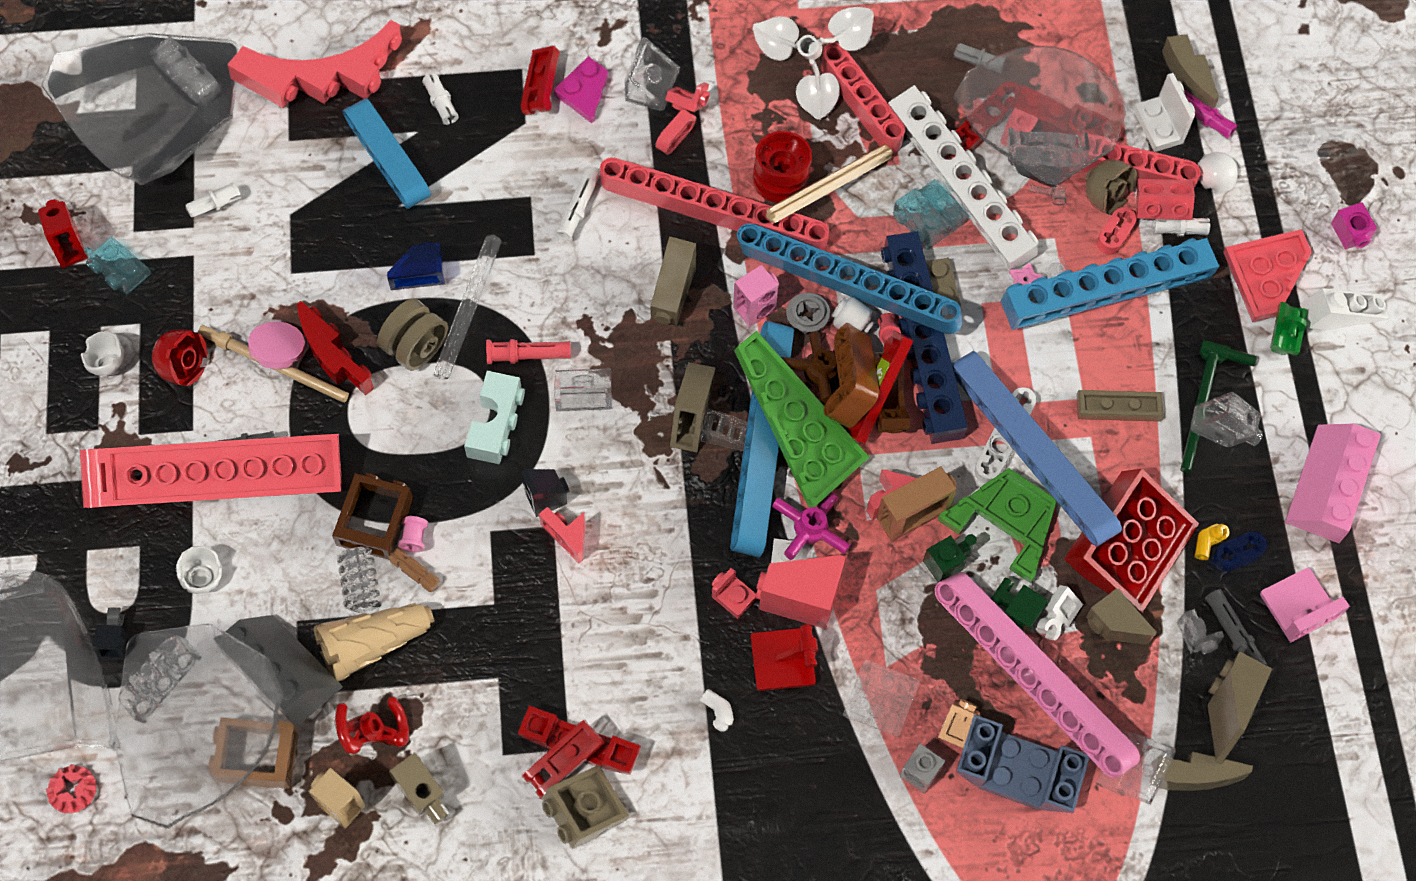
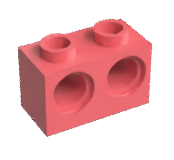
M1138 179L1136 194L1137 218L1192 220L1195 199L1193 180Z

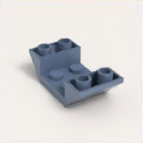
M977 715L973 716L956 770L958 774L980 790L1037 810L1064 813L1074 812L1090 758L1087 754L1062 745L1057 751L1001 732L1003 724Z

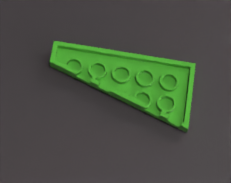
M755 331L738 345L734 352L808 508L815 507L870 457L840 423L824 415L825 406L758 331Z

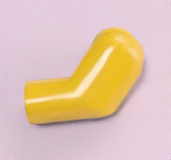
M1214 524L1201 530L1197 538L1195 558L1208 560L1211 546L1227 539L1229 528L1225 524Z

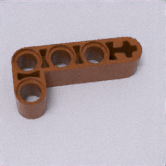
M845 323L838 329L834 338L840 387L827 400L824 407V415L847 428H852L876 403L879 396V385L871 336Z

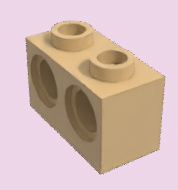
M331 768L326 773H320L311 784L312 788L309 792L317 805L345 829L366 806L359 792Z

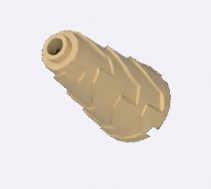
M416 603L399 608L393 607L371 614L362 613L338 621L321 623L314 626V633L317 645L321 644L322 651H320V654L328 672L337 681H341L353 672L380 660L381 656L401 647L407 641L426 633L427 629L430 628V623L434 622V618L428 605L423 607L422 604L416 605Z

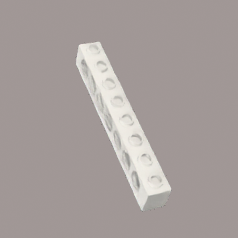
M914 85L888 102L889 106L903 122L907 137L1008 271L1017 269L1036 257L1037 244H1039L1037 238L1032 231L1026 232L1021 225L1023 221L1015 210L1010 211L1006 205L1007 200L1000 190L995 191L990 185L992 181L985 170L980 171L975 165L977 161L973 154L961 147L960 144L962 142L958 134L954 130H948L945 126L947 123L944 116L939 110L935 112L930 106L932 103L928 95L924 91L920 93ZM917 115L925 116L922 120L913 119ZM930 135H940V137L936 140L928 139ZM946 154L955 155V157L950 160H946L943 158ZM961 174L970 175V177L966 180H961L958 178V176ZM979 193L986 195L982 200L973 198L974 195ZM995 213L1001 215V218L998 220H990L988 218L991 214ZM1014 234L1017 238L1007 241L1004 239V236Z

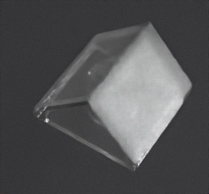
M645 37L640 40L624 80L625 101L662 111L667 103L665 99L668 90L673 88L680 67Z
M611 368L555 370L554 397L556 411L612 409Z

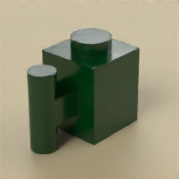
M969 534L965 537L964 541L957 544L950 535L926 550L923 562L937 582L963 571L967 557L972 555L977 538L975 535Z
M1005 577L990 599L998 607L1000 604L1006 607L1005 614L1027 635L1044 611L1049 600L1026 585H1023L1015 596L1009 592L1014 582Z

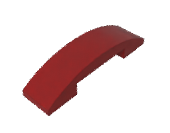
M529 706L519 728L518 735L547 749H551L576 725L559 720L557 715ZM598 734L605 743L584 763L593 766L600 765L603 769L630 775L641 745L616 736L610 738Z

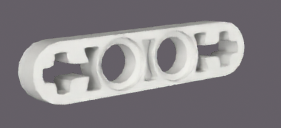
M1022 387L1016 389L1012 395L1018 402L1022 397L1027 399L1023 407L1031 415L1036 403V395L1029 388ZM994 428L982 451L974 471L977 480L984 484L1001 474L1013 451L1012 447L996 428ZM993 442H1004L1007 446V451L1004 453L996 452L992 448ZM992 458L996 461L994 462L992 472L987 475L983 473L984 468L987 467Z

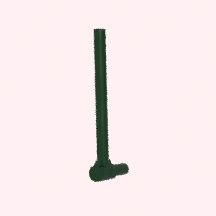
M1205 339L1202 340L1199 354L1206 360L1181 463L1180 470L1182 472L1191 473L1217 363L1220 364L1228 359L1254 367L1257 356L1230 349V346Z

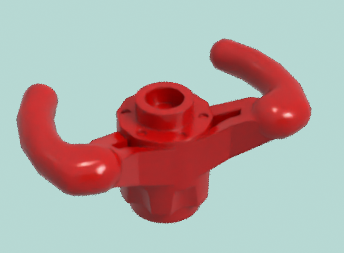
M389 697L387 704L395 717L397 730L384 726L380 717L372 712H366L347 720V705L345 703L337 705L335 727L338 739L345 752L357 754L361 747L379 742L396 747H402L408 743V720L403 707L396 697Z

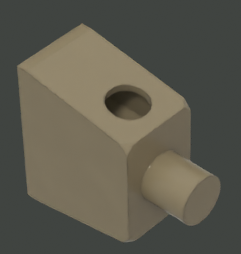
M415 752L390 770L392 780L418 815L426 812L434 825H436L450 814L440 801L444 798V792ZM420 789H427L430 795L427 798H420L417 792Z

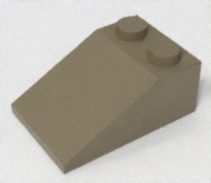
M1240 651L1233 661L1227 659L1219 674L1223 677L1219 678L1216 676L1208 692L1213 694L1208 703L1215 758L1220 764L1223 763L1245 731L1272 671V668Z

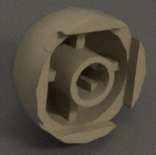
M1114 159L1105 160L1091 168L1085 177L1086 197L1092 206L1109 215H1112L1116 209L1123 207L1128 201L1124 198L1127 191L1133 192L1137 180L1136 169L1126 162Z

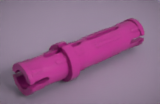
M1184 90V95L1188 102L1194 106L1195 117L1203 122L1202 125L1206 128L1214 129L1226 139H1229L1238 125L1220 114L1217 108H1211Z

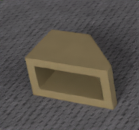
M1118 588L1091 607L1086 616L1090 628L1096 634H1101L1106 640L1147 645L1157 633Z

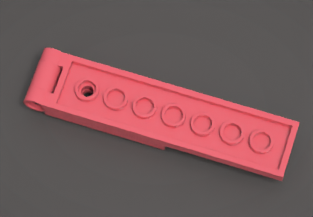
M339 434L79 450L83 508L342 491ZM136 470L142 472L141 480L135 478Z

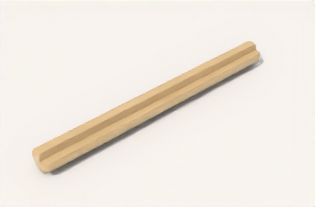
M884 144L766 210L767 219L771 223H776L892 158V149Z

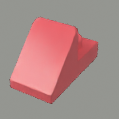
M881 470L879 481L886 492L880 490L869 498L866 512L872 520L877 518L883 496L917 478L889 470Z
M546 507L539 513L540 525L579 564L583 561L585 513H582L568 525L565 518L559 512L553 513Z

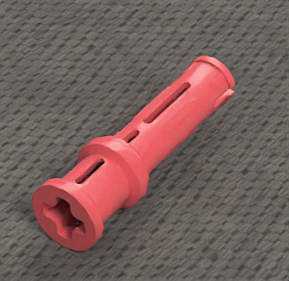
M510 339L509 342L486 340L487 364H492V362L510 361L511 364H515L518 360L571 359L570 341L517 343L515 339Z

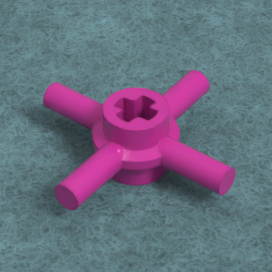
M829 493L818 508L810 507L801 512L779 497L775 500L772 507L794 521L796 537L784 552L788 559L793 560L805 543L813 544L821 539L841 553H846L850 544L828 530L826 515L838 500L834 493Z

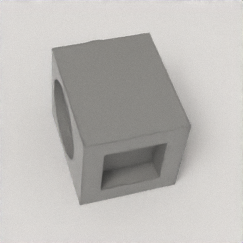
M919 744L904 765L899 777L925 794L941 771L945 760L922 744Z

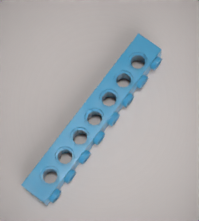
M1193 238L1184 241L1181 245L1173 247L1171 245L1162 246L1154 252L1147 253V251H1141L1127 259L1118 257L1110 260L1107 264L1099 266L1091 264L1080 271L1072 272V270H1067L1056 277H1040L1029 284L1022 285V283H1016L1006 289L1000 302L1011 329L1015 330L1210 279L1219 268V264L1207 238L1197 241ZM1130 272L1136 274L1137 277L1132 276ZM1105 279H1109L1113 284L1108 283ZM1080 285L1085 286L1088 290L1082 289ZM1055 292L1061 293L1063 297L1056 295ZM1029 298L1035 299L1038 304L1033 303Z

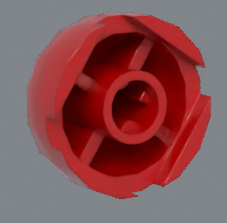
M174 329L161 335L152 351L153 368L162 379L176 385L190 386L195 383L204 372L205 367L200 366L203 358H207L208 354L206 342L202 335L187 329Z

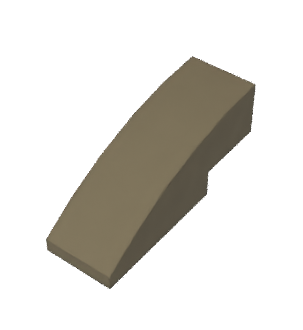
M1188 34L1167 37L1162 53L1171 73H1174L1177 81L1182 83L1184 90L1211 108L1216 107L1219 96L1205 54L1194 55Z
M1192 752L1185 762L1160 756L1154 764L1151 787L1178 791L1218 788L1244 780L1252 772L1253 766L1226 759L1220 764L1216 761L1215 757Z

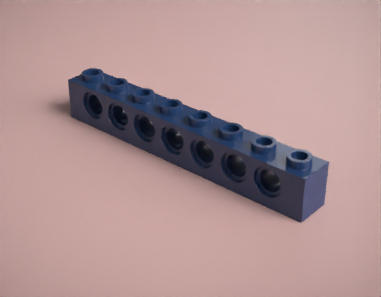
M919 232L886 236L885 246L881 247V257L883 263L888 264L889 271H887V275L934 293ZM905 262L908 263L909 266H902L899 263ZM899 294L894 296L892 299L900 300L904 297V295ZM922 304L918 309L924 310L929 308L930 305ZM900 316L901 319H898V326L901 334L913 340L906 359H911L913 367L910 368L911 381L913 385L917 384L919 391L916 394L918 409H923L925 416L922 419L924 434L930 436L931 444L964 439L968 426L944 333ZM917 334H924V335H926L928 338H926V339H921V338L917 337L916 335H917ZM928 358L931 359L934 363L928 364L925 363L922 359ZM936 383L940 386V388L934 389L931 388L928 384ZM942 408L947 413L939 414L934 409Z

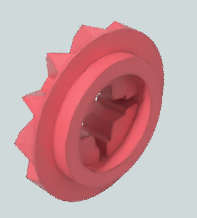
M73 764L65 768H58V772L54 776L49 777L48 788L45 789L48 802L62 813H76L85 809L92 802L96 793V781L93 774L85 767ZM65 780L70 781L72 784L78 783L74 788L76 798L68 792L63 794V791L67 789Z

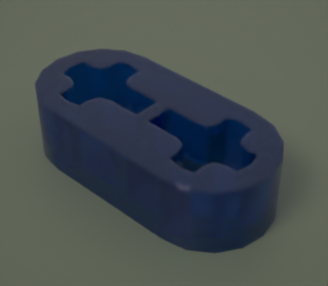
M1247 532L1221 544L1213 555V562L1222 571H1233L1259 559L1267 548L1266 539L1258 532ZM1249 541L1251 544L1256 543L1258 545L1256 551L1253 548L1244 551V548ZM1224 552L1226 555L1236 552L1231 562L1228 559H1222Z

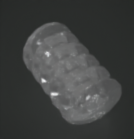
M356 547L347 549L337 557V563L340 565L338 571L340 576H342L340 583L344 587L342 589V595L345 598L343 604L349 611L361 613L373 611L382 606L381 601L372 600L379 597L380 592L379 590L371 589L378 585V580L370 578L377 573L375 568H368L375 563L374 558L366 557L372 552L370 548Z

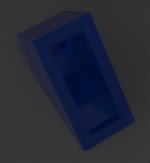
M424 242L420 245L412 246L387 272L390 290L445 285L440 243Z

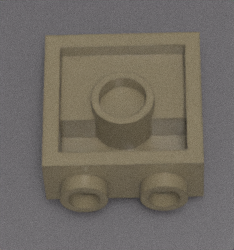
M600 765L549 787L542 797L544 813L549 818L554 817L559 826L557 827L559 839L564 844L569 843L572 849L597 838L601 832L626 821L629 817Z

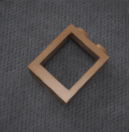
M942 466L883 496L877 520L890 541L892 542L936 519L946 509L949 510L957 490L955 479L950 473L946 474Z
M222 717L221 725L215 729L214 743L217 745L216 756H212L210 759L209 772L218 784L291 789L299 729L291 722ZM232 730L280 733L274 773L226 770Z

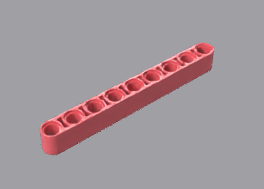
M606 158L600 165L601 185L609 192L731 230L738 231L744 224L751 223L824 251L827 248L829 229L822 221L792 213L776 223H771L766 217V210L771 207L770 205L618 158ZM614 173V174H617V175H615V176H609L608 174ZM641 181L642 183L634 184L633 182ZM659 189H666L667 191H665V192H660V191H658V190H659ZM684 197H692L693 199L687 200ZM713 204H714V205H717L718 207L713 208V207H710L709 205H713ZM740 212L744 215L739 216L735 215L734 213ZM767 220L769 221V223L765 224L761 223L760 221ZM787 228H792V229H794L795 231H792V232H791V231H787V230H785V229H787ZM812 236H818V237H820L821 239L816 240V239H813V238H811V237H812Z

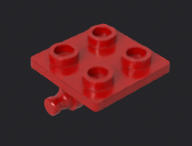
M805 624L798 629L751 634L755 680L758 691L815 685L814 667L817 665L815 653L818 652L817 639L813 638L811 625Z

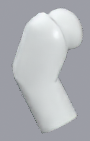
M707 689L701 698V702L715 711L716 719L713 721V726L719 731H727L729 725H732L734 720L731 705L727 700Z

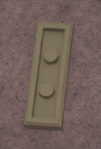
M1078 390L1076 394L1078 419L1158 422L1163 420L1162 392Z

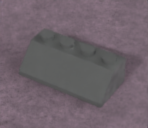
M273 615L240 619L216 639L234 663L295 727L300 725L342 688V685Z

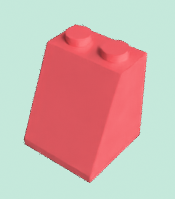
M837 555L770 563L767 573L761 572L757 584L756 599L760 600L759 610L826 629L841 582L846 557Z

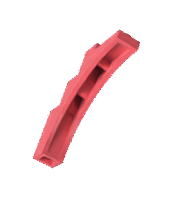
M390 20L376 35L363 44L344 53L320 59H280L260 54L242 46L227 64L232 80L282 108L289 101H293L296 98L298 90L324 104L330 97H334L337 94L340 86L365 99L371 93H375L380 87L379 69L385 65L387 57L392 50H396L401 44L400 24Z

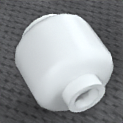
M851 297L848 300L843 298L831 315L834 318L833 325L837 329L848 323L867 334L874 323L870 320L872 316L871 308L855 297Z

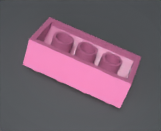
M1354 423L1318 425L1284 523L1340 544L1350 531L1381 434Z

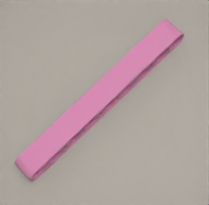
M959 572L936 584L935 595L944 608L1106 775L1118 778L1139 763L1140 754L1135 745L968 575Z

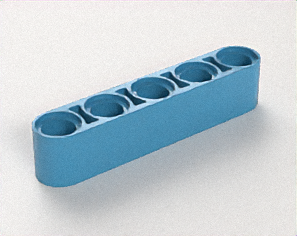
M367 98L342 110L347 123L407 209L431 197V192L426 182Z

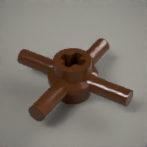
M813 331L809 334L812 354L808 355L806 360L789 357L781 358L791 369L804 371L807 381L819 386L821 402L826 404L832 395L829 381L835 375H838L837 361L834 353L823 349L820 333Z

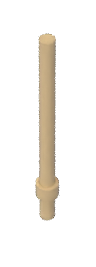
M205 325L200 326L198 333L202 337L215 342L217 347L226 351L230 349L253 360L249 354L248 345L235 340L233 335L224 331L218 332ZM290 366L283 369H273L338 401L345 403L348 399V392Z

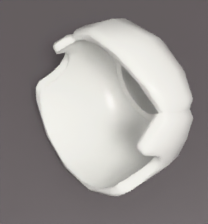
M1223 152L1209 153L1204 155L1197 165L1201 170L1198 180L1205 189L1213 188L1218 194H1223L1232 190L1237 183V164L1228 154Z
M102 331L86 339L87 349L85 353H81V358L87 371L98 376L112 374L117 371L125 359V351L117 335L110 331Z
M205 546L190 547L182 552L177 561L178 580L181 586L187 589L188 592L194 594L207 593L217 587L222 577V567L218 554Z

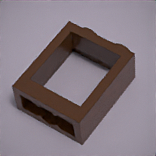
M355 473L332 534L336 546L389 560V556L395 550L403 528L402 519L407 516L413 500L410 488L400 481H392L390 483L382 481L373 474L366 473L363 476ZM362 489L398 499L384 538L348 528Z

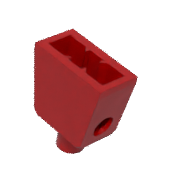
M56 199L47 201L45 206L38 210L45 237L61 268L87 260L88 257L77 226L66 203ZM67 233L69 242H60V235Z

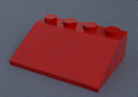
M1140 468L1121 471L1103 499L1104 503L1118 518L1122 531L1098 547L1094 546L1081 532L1064 560L1083 578L1108 594L1118 588L1138 612L1143 613L1199 523Z

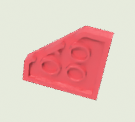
M1302 229L1225 248L1223 253L1252 322L1276 317L1278 305L1281 302H1286L1312 253Z

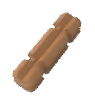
M396 548L389 556L390 562L397 568L400 567L401 571L415 582L421 583L422 587L428 592H433L440 583L439 578L431 572L428 573V569L411 556L408 557L407 553L403 550Z

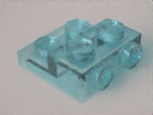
M935 179L920 190L914 188L898 199L893 209L894 217L899 224L905 225L910 232H919L921 243L927 250L967 223L970 217Z

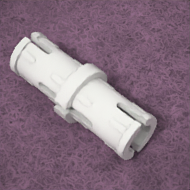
M431 73L433 81L429 74L426 75L422 82L431 96L430 102L432 106L437 108L443 124H450L448 117L454 123L459 116L450 101L451 96L449 92L443 88L438 74Z
M1153 219L1152 228H1155L1153 229L1154 234L1171 233L1182 237L1184 234L1208 235L1210 219Z

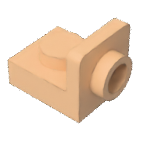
M960 699L959 703L953 701L938 737L963 748L973 716H980L981 712L976 710L977 706L963 699Z

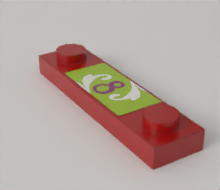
M894 331L884 344V353L876 368L879 385V396L876 403L852 428L847 430L852 438L864 444L913 343V340L901 333Z

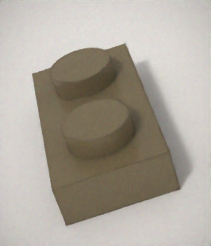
M949 258L926 261L934 293L956 301L961 308Z

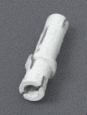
M592 166L585 167L569 205L565 206L562 212L564 216L555 233L558 238L570 241L578 223L582 222L584 218L583 211L592 195L598 178H600V171Z

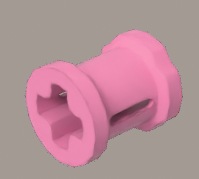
M406 516L402 519L404 530L402 540L398 542V547L407 552H422L424 550V544L422 543L424 529L428 527V521L416 516Z

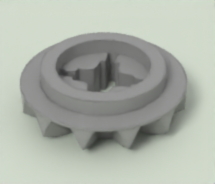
M798 294L787 305V322H790L794 330L798 329L804 335L807 332L818 331L823 327L825 328L830 319L829 305L825 299L817 294ZM804 306L808 309L809 313L814 312L812 321L807 316L802 317Z

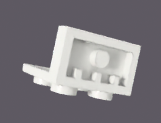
M1174 73L1167 75L1159 97L1137 103L1133 108L1154 152L1183 144L1195 117L1194 106L1188 102L1184 95L1183 85L1180 81H1177Z

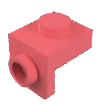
M703 82L697 85L695 93L676 86L668 90L665 100L673 103L672 107L675 109L695 112L706 106L710 96V92L707 91L709 84Z

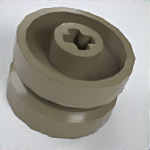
M415 298L409 299L400 304L383 323L377 338L378 347L388 355L395 356L397 362L407 370H417L425 365L442 346L447 336L448 324L437 314L430 313L429 308Z

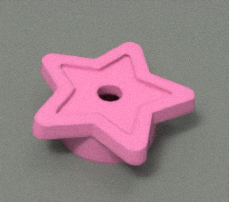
M1027 263L1022 270L1011 269L1009 271V274L1014 279V284L1022 283V285L1032 283L1037 278L1044 277L1034 273L1030 263Z

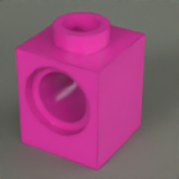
M1363 202L1338 210L1331 222L1345 250L1355 246L1356 248H1362L1368 245L1377 230Z

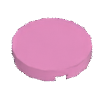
M279 321L266 322L257 326L250 333L248 350L251 358L259 361V365L265 368L283 369L292 366L293 362L303 357L305 341L303 334L296 327L288 323Z

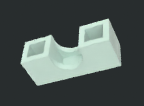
M491 371L486 372L480 392L481 405L483 408L496 411L497 416L492 421L486 423L471 422L464 445L468 458L500 464L502 455L506 456L508 454L510 439H507L510 430H514L516 427L517 405H522L525 389L521 388L519 377Z

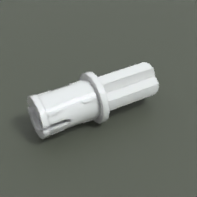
M233 182L213 192L209 190L208 195L187 203L186 209L191 217L198 216L214 208L218 211L220 210L219 207L241 199L240 192Z

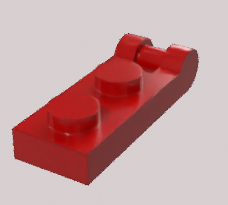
M555 45L532 50L521 101V110L524 115L534 114L538 110L540 112L551 110L550 96L560 52Z
M582 720L522 775V778L527 784L531 782L537 789L535 793L542 800L549 787L567 778L605 742L586 720ZM544 769L552 776L547 781L540 775Z

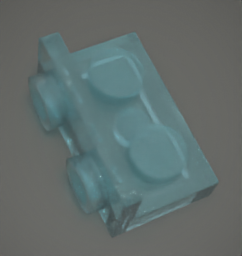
M112 236L94 252L89 247L84 250L88 258L86 264L96 274L101 272L106 276L104 279L114 290L119 288L126 295L151 274L146 265Z

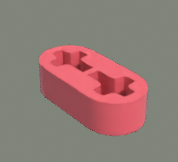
M685 109L681 110L658 137L656 148L666 155L671 154L693 128L696 116Z
M1121 207L1113 212L1097 240V246L1101 252L1114 254L1120 250L1137 219L1134 211ZM1126 218L1127 222L1121 228L1117 226L1119 220ZM1112 234L1116 235L1114 242H1111V244L1106 242Z

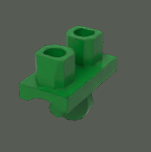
M1281 302L1278 305L1270 345L1272 352L1294 356L1300 353L1303 332L1307 324L1308 309L1295 308L1285 302Z

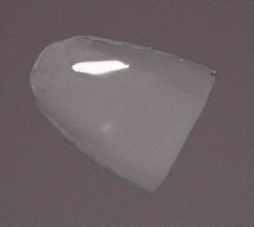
M21 569L0 573V762L74 747L120 750L110 692L104 679L101 662L92 647L93 641L83 623V619L68 592L60 583L46 574L33 570Z

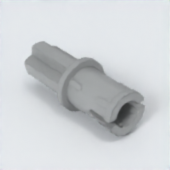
M961 43L957 45L954 52L956 59L976 65V69L981 67L999 75L1002 74L1007 61L1006 58L985 52V49L981 51Z

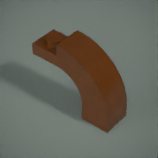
M873 352L876 368L884 352ZM903 364L877 417L876 426L878 433L887 432L895 434L906 432V429H910V417L904 400Z

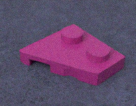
M588 56L553 89L554 96L590 123H593L598 103L600 104L602 98V90L608 79V70Z

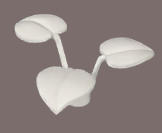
M851 7L837 12L828 24L829 31L835 36L833 38H819L817 40L811 35H805L797 41L799 29L792 19L782 16L754 24L753 32L760 49L769 58L777 61L786 60L790 57L792 48L798 49L803 57L809 60L815 76L807 75L800 80L796 88V97L803 109L809 112L815 119L820 120L833 110L840 95V86L836 77L831 73H824L822 75L819 73L815 59L822 53L821 45L838 41L839 45L847 51H856L863 48L871 37L874 12L865 7Z

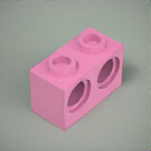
M762 265L734 283L733 308L748 327L776 311L779 283L776 276L771 271L767 272Z

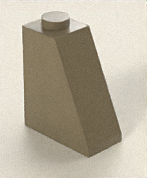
M669 237L650 306L651 319H655L660 324H678L696 271V243Z
M688 362L675 403L670 447L698 452L713 390L715 367Z

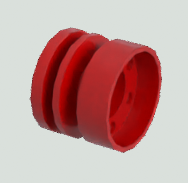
M790 131L769 133L759 141L755 152L753 185L760 196L768 201L779 203L808 186L812 161V150L808 142L800 135Z

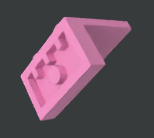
M1306 568L1260 592V596L1290 643L1340 618L1350 607L1344 597L1335 601L1329 598L1310 568Z

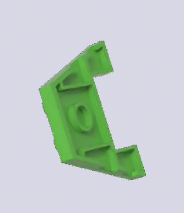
M1008 468L982 485L979 490L970 496H966L958 501L949 510L943 511L939 515L938 521L959 535L972 516L977 513L1024 545V548L1009 569L1031 584L1036 575L1056 500Z

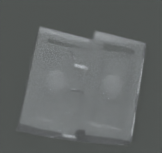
M864 659L843 716L899 738L920 680Z
M1121 730L1138 749L1140 761L1136 766L1118 778L1109 777L1101 770L1096 785L1121 796L1129 795L1151 805L1176 750L1174 747L1157 740Z

